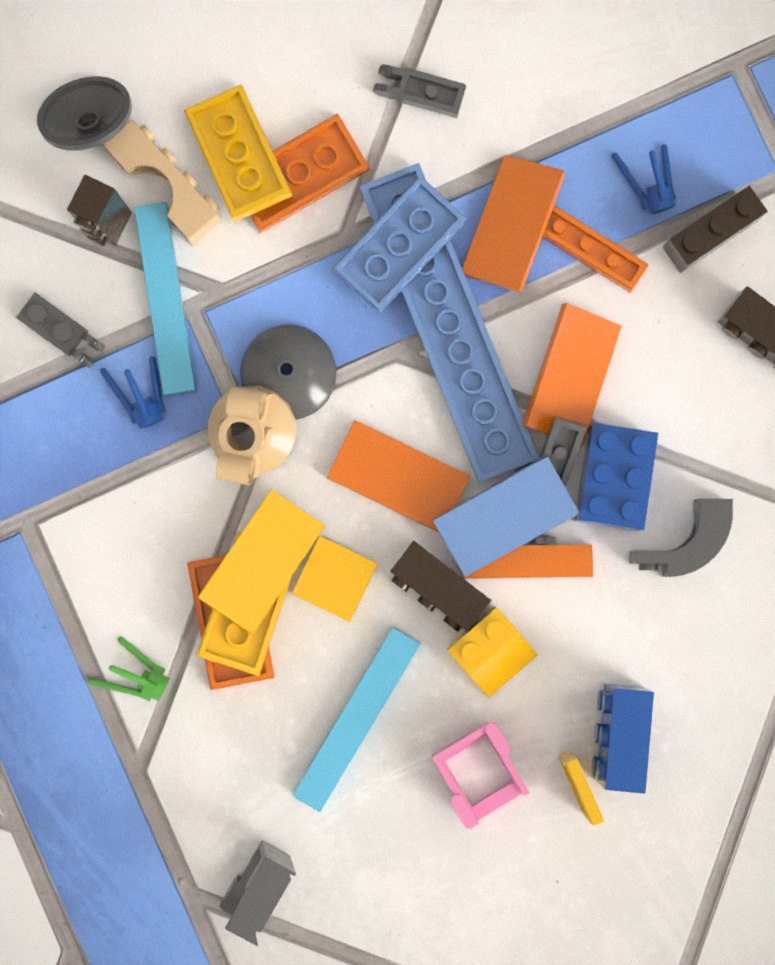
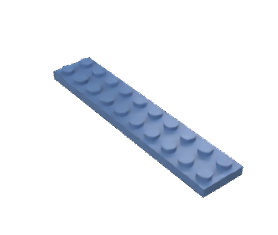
M419 163L360 186L361 194L373 223L389 209L420 175L425 179ZM449 240L403 288L401 293L479 484L534 462L539 457L527 428L522 426L524 420L451 240Z

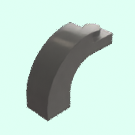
M733 499L694 500V523L687 540L677 548L668 551H630V564H639V570H658V564H662V577L686 575L702 568L715 558L729 536L733 520Z

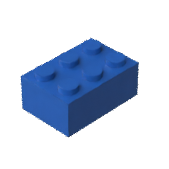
M592 423L589 426L577 500L579 514L575 516L574 521L635 531L644 530L658 440L657 432Z
M604 683V691L599 690L597 709L602 710L601 723H596L594 740L595 743H599L598 756H593L592 776H596V781L605 790L646 794L654 692L638 686Z

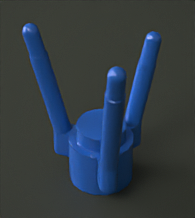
M666 144L661 146L665 182L662 179L655 151L651 150L649 152L656 185L647 188L648 195L644 194L625 163L614 152L612 158L640 199L643 209L650 208L651 214H657L676 206L674 201L676 196L672 185Z
M154 356L149 357L155 402L152 401L151 397L143 399L130 370L124 371L136 400L133 403L134 408L105 368L100 369V373L129 413L132 423H137L139 429L162 421L161 413L166 411L161 398Z

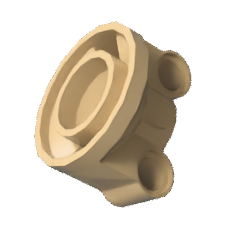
M232 386L230 391L225 393L213 406L208 419V440L215 456L218 458L216 479L250 486L253 479L257 476L278 468L291 455L297 439L296 419L289 404L277 392L263 386ZM244 422L252 427L255 433V440L250 448H243L235 442L232 435L234 423Z

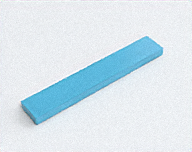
M166 202L134 207L163 395L170 396L195 392L196 385L170 219L167 216L169 213Z
M392 627L292 796L321 812L421 643Z

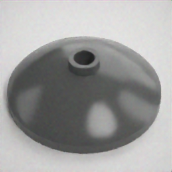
M101 76L79 78L60 86L44 100L37 114V126L44 140L54 147L72 151L92 149L110 141L124 128L132 112V101L127 89L114 79Z
M280 325L262 332L250 343L241 362L242 386H263L277 392L289 404L295 419L299 420L317 412L330 398L336 382V364L329 346L319 335L301 326ZM286 364L293 367L292 373L290 375H283L281 373L282 366Z

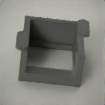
M263 840L260 842L241 877L237 875L219 905L222 911L232 915L225 926L226 930L258 946L256 932L261 933L291 881L290 874L296 875L289 854Z

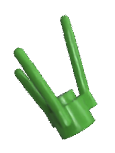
M121 636L118 637V642L152 671L145 670L140 677L117 666H109L111 672L138 683L137 688L139 689L90 678L88 683L101 688L138 696L149 702L151 698L159 701L170 680L169 677L163 675L166 669L156 665Z

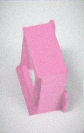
M484 723L432 755L433 761L454 794L451 798V804L463 825L469 829L479 824L478 820L522 793L524 796L530 793L507 756L511 751L510 746L495 723ZM487 736L513 781L471 806L445 761Z

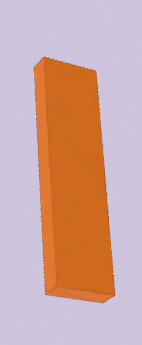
M554 205L542 238L631 293L649 264Z
M522 545L466 577L463 574V579L593 577L592 545Z

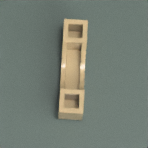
M130 120L113 139L104 143L103 146L130 177L141 173H152L163 177L171 184L173 202L167 216L179 232L194 246L221 222L216 213L220 209L219 206L208 194L202 197L195 188L199 186L198 183L187 171L181 174L174 165L177 163V160L165 147L161 151L153 143L156 137L144 124L138 127L133 120Z

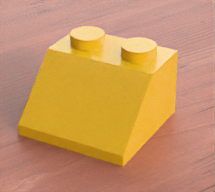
M495 606L479 619L469 631L463 633L446 648L489 698L538 656L518 630Z

